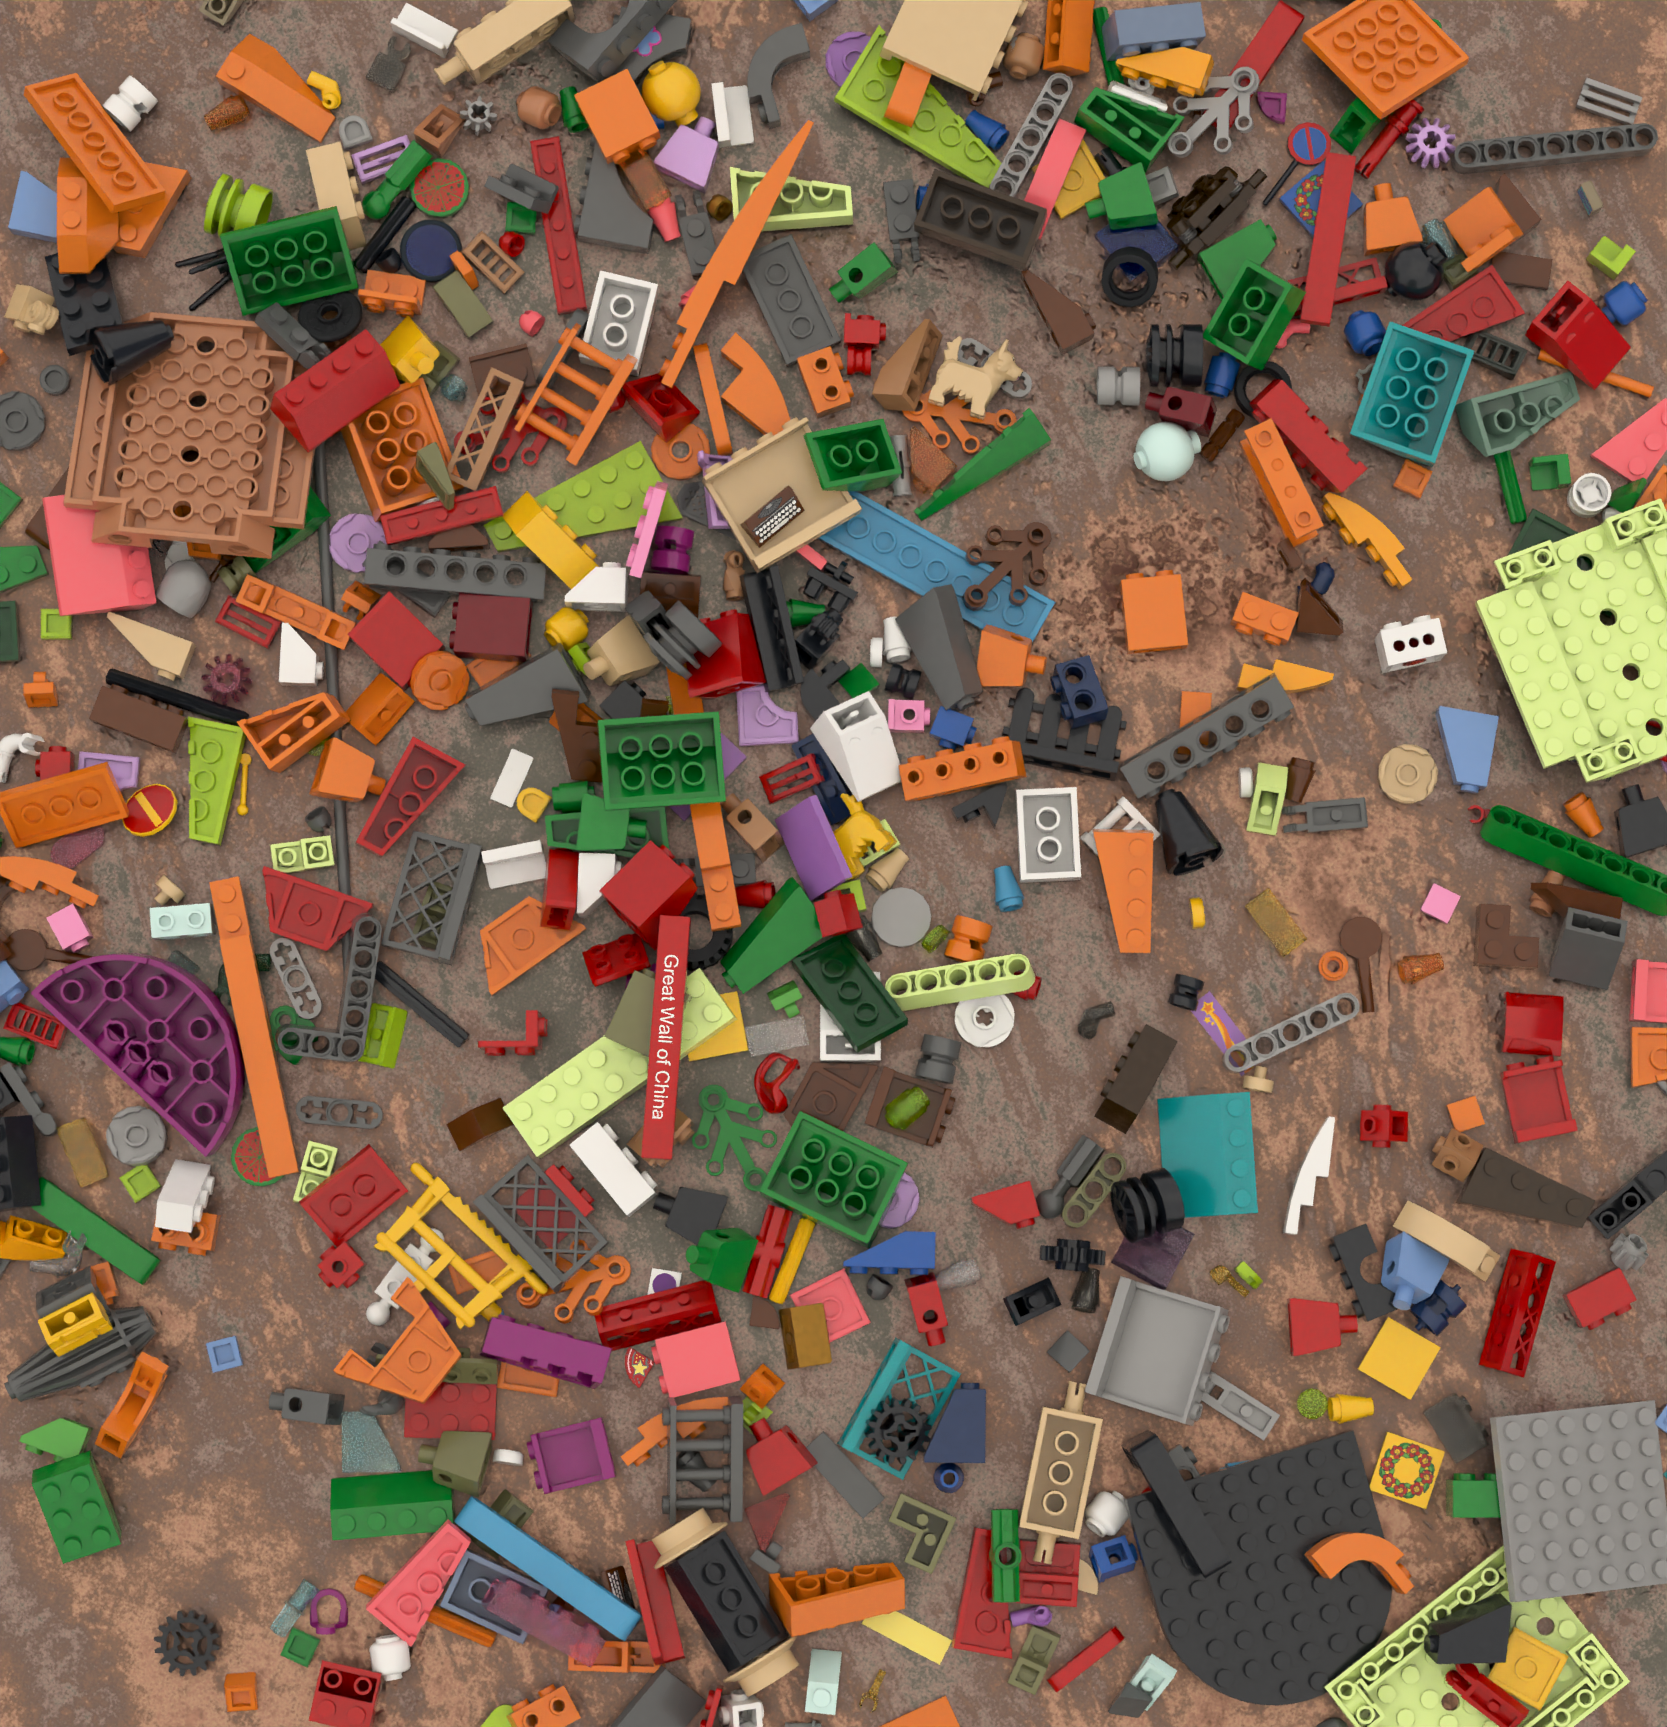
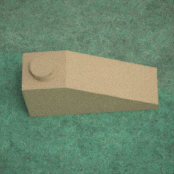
M108 612L107 618L155 669L159 670L158 676L174 681L175 677L184 679L196 648L193 642Z

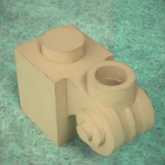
M17 284L4 317L13 321V327L26 333L32 331L44 335L45 330H49L55 325L59 316V310L52 306L55 300L53 296L32 286Z

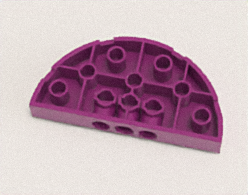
M115 953L83 959L68 965L50 975L31 992L45 1008L205 1157L215 1154L231 1131L239 1112L244 1089V1060L239 1036L231 1017L218 997L205 983L181 966L167 960L138 953Z

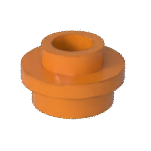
M1327 952L1319 960V973L1328 981H1338L1347 974L1348 961L1340 952ZM1330 961L1337 962L1338 970L1336 972L1329 971L1328 963Z

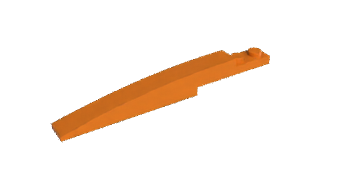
M808 120L781 153L749 197L714 252L676 323L687 328L685 334L679 332L673 343L672 348L677 351L672 361L665 360L659 372V375L663 377L661 383L673 388L723 282L726 281L736 285L814 122Z
M666 667L674 715L704 713L702 699L689 697L687 680L683 676L671 672ZM720 803L690 805L711 930L714 932L742 927Z
M237 876L209 882L235 1022L268 1176L273 1178L297 1173L299 1168L265 996L262 992L241 880Z

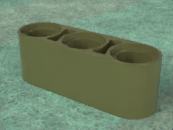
M1108 1153L1095 1165L1062 1210L1061 1217L1066 1226L1079 1228L1087 1223L1111 1192L1113 1183L1119 1181L1126 1171V1162L1121 1155ZM1109 1158H1114L1120 1163V1171L1116 1175H1109L1104 1170V1163ZM1090 1182H1096L1102 1188V1194L1097 1199H1091L1086 1195L1085 1188ZM1071 1206H1078L1083 1210L1084 1217L1079 1223H1073L1067 1217V1211Z

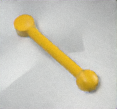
M246 753L242 754L240 760L242 764L240 805L237 807V813L242 816L246 815L249 810L246 805L248 765L251 764L252 758Z

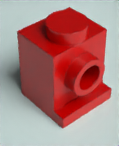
M845 313L844 348H848V345L855 346L857 349L872 346V349L879 350V342L886 340V323H880V320H875V317L870 315H858L857 319H851V313Z

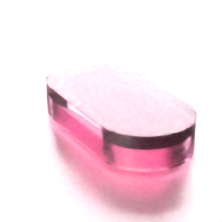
M98 825L66 834L53 845L50 853L52 862L69 869L78 866L104 844L106 835L103 827Z

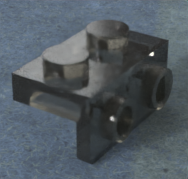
M1451 1393L1422 1413L1453 1462L1457 1464L1477 1450L1488 1446L1489 1444L1485 1438L1489 1434L1480 1421L1476 1423L1473 1421L1469 1414L1472 1408L1463 1395L1458 1397L1456 1393Z

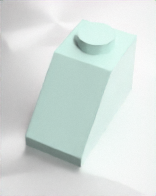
M812 1648L805 1712L835 1715L841 1651Z

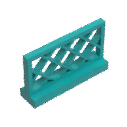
M895 1337L837 1444L903 1480L913 1462L908 1456L905 1457V1464L898 1471L889 1466V1463L886 1461V1455L883 1457L884 1462L875 1458L876 1452L867 1454L859 1449L866 1437L865 1432L869 1431L871 1427L866 1424V1420H874L875 1418L871 1410L881 1411L880 1402H885L887 1396L889 1400L887 1405H891V1389L893 1385L905 1381L910 1396L907 1399L910 1400L912 1405L916 1403L915 1400L932 1396L934 1408L931 1413L927 1414L929 1417L926 1423L933 1426L961 1373ZM911 1353L921 1358L924 1371L908 1375L905 1364ZM927 1362L936 1367L928 1369ZM943 1370L951 1375L945 1387L934 1390L930 1373ZM901 1371H903L904 1377L898 1378ZM926 1375L930 1391L914 1396L910 1379ZM941 1393L937 1401L936 1394ZM914 1418L906 1420L907 1422H915ZM898 1425V1429H897L898 1436H899V1432L902 1431L900 1425ZM930 1430L925 1431L926 1436L928 1435Z

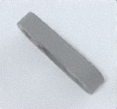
M966 338L961 340L958 361L972 366L977 365L978 360L971 356L967 360L964 359V352L961 350L963 347L968 349L970 346H973L975 348L974 354L979 358L982 357L983 353L988 355L982 360L981 368L994 351L975 339ZM1023 371L1018 380L1020 378L1024 380L1023 386L1026 388L1025 390L1013 391V384L1010 381H1005V385L1001 384L999 390L1013 399H1024L1031 391L1032 380Z
M288 938L275 940L270 946V956L296 1013L308 1020L317 1018L322 1013L323 1002L296 944ZM279 945L291 946L292 951L288 953L291 962L297 959L299 965H291L283 971L281 966H286L287 963L282 956H276V953L280 951ZM299 970L303 972L305 981L300 987H292L288 983V976L292 971ZM309 986L312 991L305 993L310 1001H316L317 1003L313 1007L314 1012L312 1014L306 1010H301V1007L305 1005L302 996L299 995L296 999L294 993L303 992Z

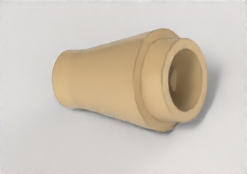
M896 847L891 853L868 868L869 872L865 875L866 879L881 892L886 888L890 889L909 860L908 856Z

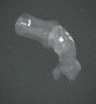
M69 1231L62 1246L63 1251L68 1255L58 1259L31 1260L30 1271L56 1275V1278L74 1273L82 1264V1251L87 1241L86 1236L82 1233L79 1241L75 1242L71 1237V1231Z

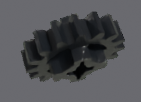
M1057 1239V1246L1041 1245L1039 1260L1054 1261L1055 1269L1088 1272L1089 1264L1105 1265L1106 1251L1090 1249L1089 1241Z
M892 1397L891 1405L881 1401L880 1406L882 1410L878 1412L872 1409L871 1413L875 1416L874 1420H866V1424L872 1427L870 1431L865 1432L867 1438L873 1439L868 1444L869 1448L872 1450L879 1448L876 1456L881 1459L886 1455V1461L891 1464L894 1462L895 1457H897L900 1464H905L906 1456L913 1461L916 1460L914 1452L919 1450L924 1453L926 1450L921 1445L922 1442H930L931 1438L925 1435V1431L932 1429V1426L923 1422L929 1416L925 1412L918 1414L921 1406L915 1403L910 1407V1400L904 1398L901 1404H899L898 1399ZM903 1411L911 1414L915 1422L905 1421ZM888 1416L889 1418L886 1420V1422L883 1425H881L885 1417ZM898 1425L904 1428V1431L899 1432V1437L893 1434V1431L898 1429ZM916 1436L914 1441L908 1446L910 1440ZM881 1440H890L894 1450L886 1448Z
M181 1610L177 1612V1620L170 1615L166 1617L168 1626L159 1625L158 1629L163 1634L162 1636L154 1637V1641L161 1643V1647L154 1651L155 1653H163L164 1657L159 1663L169 1662L171 1664L168 1670L170 1673L179 1668L180 1676H185L187 1670L190 1669L191 1674L195 1676L198 1675L199 1666L204 1671L209 1669L207 1660L213 1662L217 1660V1657L212 1652L213 1650L221 1649V1645L214 1643V1639L221 1635L220 1633H212L211 1629L216 1623L206 1624L207 1615L205 1613L196 1618L195 1610H190L188 1617H185L184 1612ZM181 1623H193L198 1625L199 1628L188 1630ZM170 1633L174 1636V1643L171 1649L168 1648ZM183 1636L186 1639L189 1637L194 1639V1642L191 1644L193 1650L182 1648ZM207 1637V1649L205 1654H203L204 1652L201 1649L202 1639ZM187 1656L194 1663H182L176 1660V1658Z

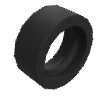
M1125 247L1116 250L1109 255L1103 266L1101 283L1104 293L1119 306L1134 307L1142 305L1150 300L1156 291L1159 273L1157 264L1152 256L1141 248ZM1126 262L1141 265L1147 272V283L1138 291L1128 292L1116 287L1112 278L1116 266Z
M1267 361L1263 370L1248 365L1237 378L1234 391L1237 405L1243 413L1252 418L1254 417L1251 412L1254 409L1249 405L1250 400L1247 398L1245 390L1247 382L1255 374H1270L1276 379H1282L1292 389L1290 376L1283 367L1274 362Z

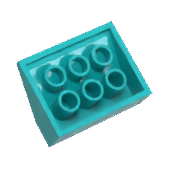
M1389 322L1349 435L1404 458L1433 467L1470 366L1474 350Z
M1250 1092L1157 1099L1162 1168L1169 1171L1176 1181L1184 1205L1185 1218L1258 1213Z

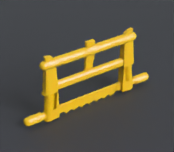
M413 1163L411 1165V1172L423 1184H427L429 1187L411 1208L408 1205L406 1206L405 1212L386 1233L380 1232L377 1234L376 1240L378 1243L374 1245V1248L382 1252L388 1251L417 1279L414 1285L419 1293L426 1288L456 1317L457 1327L461 1330L464 1325L468 1328L475 1325L474 1318L496 1300L503 1298L501 1293L522 1277L539 1294H545L548 1291L546 1283L534 1272H531L532 1266L520 1255L516 1256L513 1254L509 1243H503L501 1235L495 1236L493 1228H487L485 1220L478 1219L477 1212L471 1213L469 1204L463 1205L461 1197H454L447 1185L439 1177L433 1179V1176L421 1164ZM439 1202H442L507 1264L489 1283L422 1221ZM412 1228L441 1255L426 1271L397 1244ZM448 1264H451L479 1291L464 1308L434 1280Z

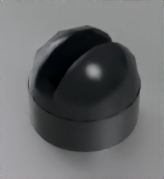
M395 248L384 251L375 261L379 268L387 273L399 271L402 265L401 257Z

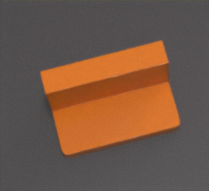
M379 673L346 711L351 719L348 723L376 746L415 701L383 673Z

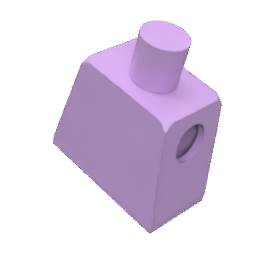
M701 116L694 130L685 125H680L653 162L654 169L705 194L719 151V143L710 138L716 124L710 119Z

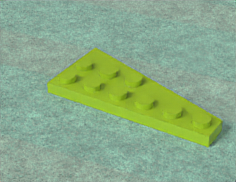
M639 441L538 495L535 499L543 507L548 505L558 516L556 521L562 527L567 524L577 534V538H584L637 527L640 516L647 515L648 510L642 507L649 486L655 487L657 481H663L642 442ZM668 490L666 491L658 523L683 520ZM503 517L484 524L498 553L528 548L515 535Z

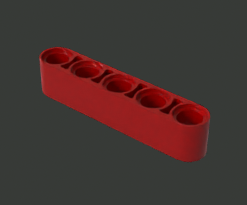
M1280 0L1228 76H1231L1240 67H1250L1258 74L1260 86L1300 27L1305 15ZM1243 79L1240 82V86H1248L1250 79ZM1219 89L1214 97H1221L1228 89ZM1238 98L1230 105L1229 130L1239 115ZM1217 119L1211 124L1216 129Z

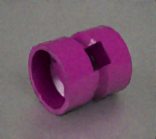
M657 526L654 543L658 546V549L653 551L651 569L667 573L688 574L691 556L687 554V551L692 549L694 531L675 526ZM671 545L676 546V550L670 549Z

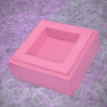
M1433 883L1420 911L1447 924L1461 896Z

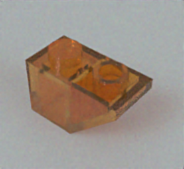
M641 149L630 153V158L619 163L618 166L628 186L647 210L661 205L672 194L649 154L645 150L641 151Z

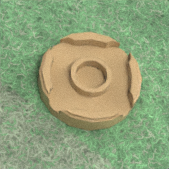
M1403 744L1392 748L1383 756L1378 766L1377 779L1381 790L1389 799L1400 804H1413L1422 801L1433 791L1437 783L1438 769L1427 750L1417 745Z

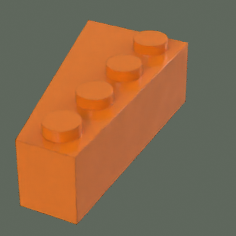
M1092 829L1120 953H1150L1154 833L1152 830Z
M893 1562L854 1566L853 1571L849 1572L837 1568H827L825 1574L808 1575L807 1570L795 1571V1577L780 1578V1573L769 1574L770 1605L791 1637L802 1636L810 1632L834 1628L838 1625L862 1621L866 1618L905 1609V1578Z

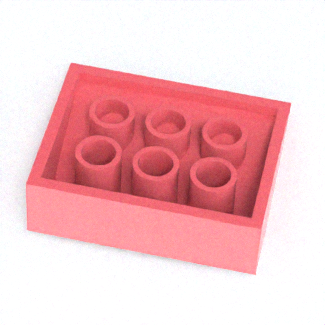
M65 494L42 498L60 616L142 610L156 604L148 547L93 543L91 539L95 512L99 510L66 508L63 503Z

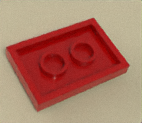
M368 1144L301 1199L299 1203L338 1248L344 1241L347 1242L408 1190L370 1144Z
M441 1382L425 1404L405 1398L404 1437L441 1438V1434L444 1431L492 1433V1440H495L497 1384Z

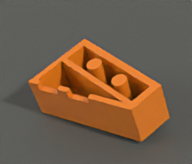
M145 162L166 190L163 200L119 212V242L113 247L116 253L146 258L163 229V224L167 217L174 210L181 193L192 179L188 170Z

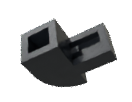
M843 659L838 663L835 660L828 663L821 670L823 674L821 677L812 668L804 677V682L801 684V701L806 713L814 723L824 711L840 704L829 689L850 672V667Z

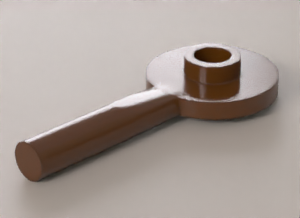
M1355 917L1347 921L1342 927L1340 943L1348 955L1357 958L1363 1013L1375 1012L1369 957L1379 950L1382 943V932L1378 924L1372 919Z
M20 929L13 932L8 937L10 941L6 943L12 954L6 960L12 967L22 971H29L39 967L44 959L73 964L77 961L94 957L47 948L44 938L38 932L31 929Z

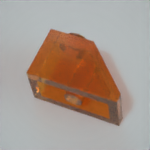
M915 426L910 429L911 477L914 479L911 483L922 494L928 492L933 496V493L941 488L957 471V465Z

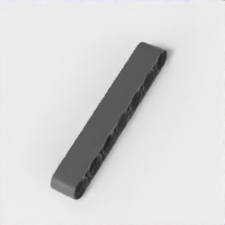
M1640 123L1466 141L1457 146L1451 157V164L1453 169L1460 174H1473L1647 155L1653 149L1658 140V133L1652 125ZM1636 135H1646L1650 141L1649 145H1640L1636 141ZM1606 138H1617L1620 147L1616 149L1609 147ZM1577 141H1587L1590 144L1591 150L1587 152L1581 151L1577 147ZM1549 143L1558 144L1561 148V153L1558 155L1550 153L1547 145ZM1518 147H1528L1532 152V156L1528 158L1522 157L1518 153ZM1491 149L1499 150L1502 153L1503 159L1499 161L1492 160L1488 155V151ZM1468 152L1472 155L1473 162L1470 164L1461 162L1459 154Z

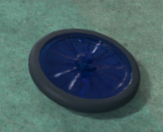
M423 220L415 223L405 232L400 244V256L406 270L412 276L426 280V282L441 281L454 272L456 268L449 255L457 250L459 252L462 251L461 242L456 232L450 226L438 220Z

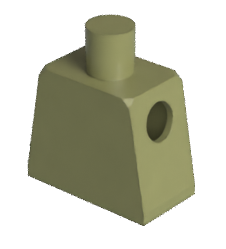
M444 1431L441 1434L438 1447L421 1444L418 1462L433 1465V1481L437 1484L479 1497L493 1450L492 1433Z

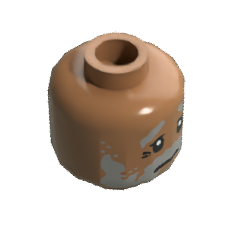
M1020 33L1018 36H1014L1010 43H1008L1003 57V65L1010 71L1009 74L1012 77L1024 80L1029 76L1038 74L1044 57V47L1040 43V39L1029 33Z

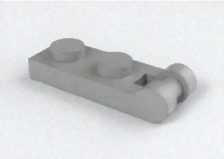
M1210 1370L1209 1374L1212 1375L1211 1384L1208 1391L1203 1393L1201 1401L1264 1441L1280 1415ZM1215 1385L1223 1389L1218 1399L1210 1395Z

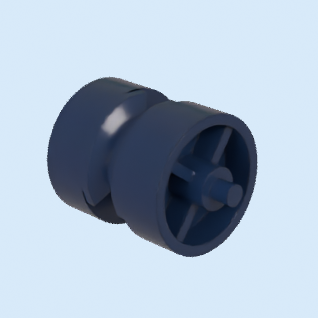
M1439 1280L1430 1297L1410 1307V1312L1418 1319V1324L1415 1328L1418 1331L1422 1328H1427L1435 1336H1438L1449 1325V1317L1456 1318L1467 1307L1458 1296V1291L1461 1287L1456 1284L1452 1288L1442 1280Z

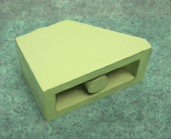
M1258 763L1246 831L1276 836L1286 793L1288 767Z

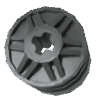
M678 600L665 613L672 626L666 629L662 625L655 623L653 627L662 635L660 639L657 640L649 632L643 638L648 643L651 652L671 672L681 675L688 680L692 674L684 664L689 661L698 670L701 665L694 654L699 651L710 658L723 643Z

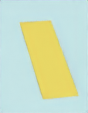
M897 1611L866 1618L862 1622L863 1625L939 1665L952 1642L949 1638Z

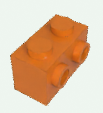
M831 346L797 358V365L817 419L851 407L850 398L854 397V393L849 380L843 381L840 370H843L844 366L838 352L833 354Z
M1242 592L1230 625L1235 626V630L1242 634L1251 636L1254 633L1264 637L1263 641L1271 645H1286L1299 613Z
M554 1683L537 1692L540 1698L530 1703L526 1698L511 1706L513 1712L506 1716L512 1727H565L581 1718L565 1686L556 1688Z

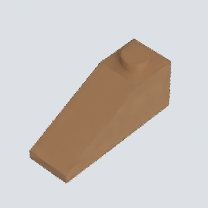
M930 319L923 320L880 370L877 381L873 386L872 395L885 410H916L943 336Z

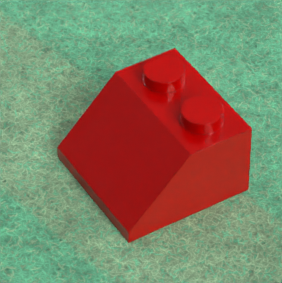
M1030 1181L981 1194L970 1199L971 1204L1007 1225L1016 1224L1017 1229L1034 1225V1218L1040 1216Z

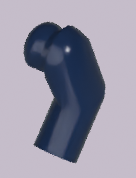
M1322 562L1316 566V575L1313 582H1311V585L1320 595L1328 591L1335 578V571L1329 563ZM1297 586L1298 595L1300 591V586Z

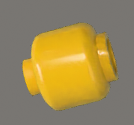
M563 607L545 622L546 631L544 636L552 647L561 642L564 649L568 651L588 636V618L580 609L574 610L570 607Z

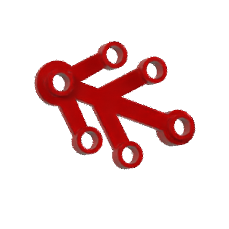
M523 392L520 395L522 402L517 404L515 409H519L522 403L528 406L530 402L525 398ZM485 397L483 403L491 400L490 397ZM537 405L532 411L546 421L549 417H556L558 423L555 426L563 431L566 430L567 417L561 409L557 407L542 409ZM482 407L480 408V412L483 415L496 417L494 407L490 411H484ZM512 415L501 440L509 438L510 440L501 454L494 456L492 459L494 470L498 473L507 472L510 468L511 459L527 434L539 432L531 447L525 448L521 453L522 462L526 466L536 465L539 461V454L550 436L528 423H525L520 432L516 431L514 428L518 421ZM490 430L485 431L486 437ZM463 431L458 432L454 438L455 448ZM481 432L468 435L471 439L468 449L472 453L477 450L478 446L484 444ZM464 447L460 453L461 455H467ZM526 453H535V459L532 462L526 461ZM498 459H505L507 461L504 468L496 467Z

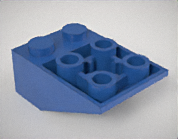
M905 1231L844 1261L843 1267H849V1273L867 1274L868 1268H880V1274H898V1269H910V1275H928V1269H935L936 1232Z

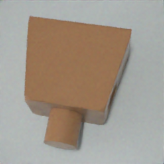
M732 793L726 797V802L721 803L722 808L729 814L725 819L730 827L762 863L785 844L778 830L749 799L741 802Z

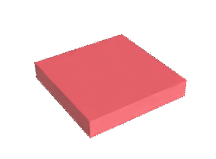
M845 1269L835 1272L790 1295L796 1307L818 1303L824 1305L829 1343L871 1323Z

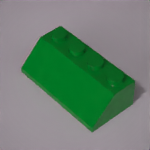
M432 1470L332 1478L330 1498L332 1541L436 1532L448 1519L456 1525L454 1522L456 1519L454 1489L434 1482Z

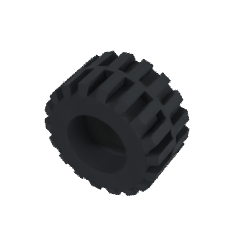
M695 893L680 916L687 917L692 914H698L710 921L705 894L698 895ZM733 928L714 931L711 941L705 947L697 950L689 949L687 970L699 968L704 970L709 966L713 967L718 964L717 962L726 955L731 946Z

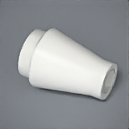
M889 617L883 620V655L886 656L889 663H899L911 658L910 652L912 649L895 620L897 617Z

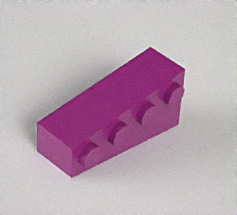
M498 1314L497 1318L492 1317L489 1320L480 1356L496 1359L497 1361L594 1390L602 1384L612 1348L592 1341L574 1339L573 1336L566 1333L556 1332L555 1334L544 1331V1327L536 1324L527 1323V1326L515 1323L516 1319Z

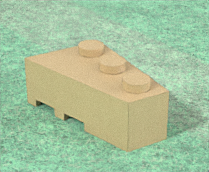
M341 142L306 150L319 210L337 206L350 250L365 247L367 243L361 222L365 215L361 201L356 202L355 194H359L356 177H350L349 170L354 169L350 152L343 151Z

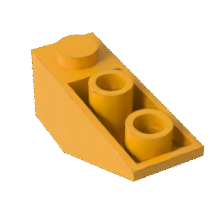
M1179 47L1117 59L1116 65L1119 71L1122 72L1121 75L1128 79L1138 80L1141 77L1150 80L1149 83L1155 87L1166 89V86L1177 88L1178 93L1194 97V94L1203 96L1214 61L1209 54L1186 47Z

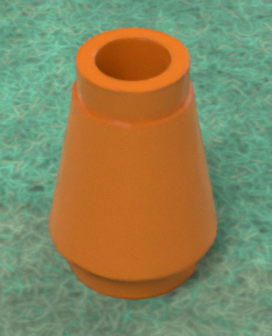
M1584 792L1576 794L1563 804L1566 809L1565 814L1589 838L1597 835L1604 829L1591 797H1586Z

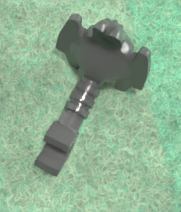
M375 1343L370 1349L377 1354L388 1353L387 1348L381 1343ZM370 1355L366 1361L376 1367V1358ZM382 1390L378 1396L377 1404L363 1406L359 1410L362 1414L369 1415L370 1417L392 1415L402 1408L404 1397Z

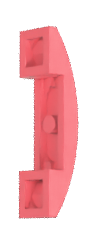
M1060 118L1024 199L1026 202L1047 209V217L1039 240L1043 236L1067 174L1087 131Z

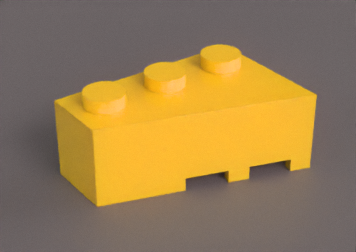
M528 491L503 514L504 520L515 535L570 589H573L595 567H599L594 560L597 554L586 543L581 546L575 540L578 537L577 534L567 524L562 527L556 521L558 518L556 513L548 505L543 507Z

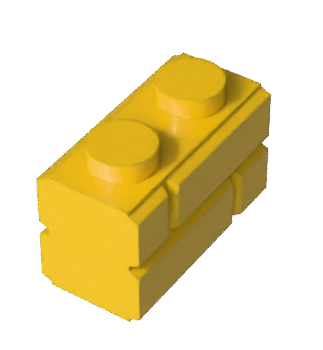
M93 1292L38 1320L47 1344L58 1357L97 1338L100 1334L103 1335L113 1330L103 1304Z

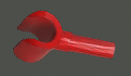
M1473 805L1468 808V811L1479 810L1481 817L1477 820L1469 821L1473 824H1479L1484 818H1487L1490 809L1483 810L1480 806Z

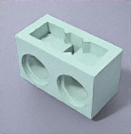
M210 903L150 908L151 936L156 941L216 936L214 906Z

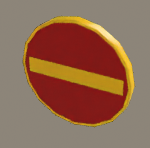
M161 784L148 785L139 789L126 802L129 815L127 818L122 819L124 827L131 834L140 837L154 835L163 830L172 821L177 810L175 793L166 785Z

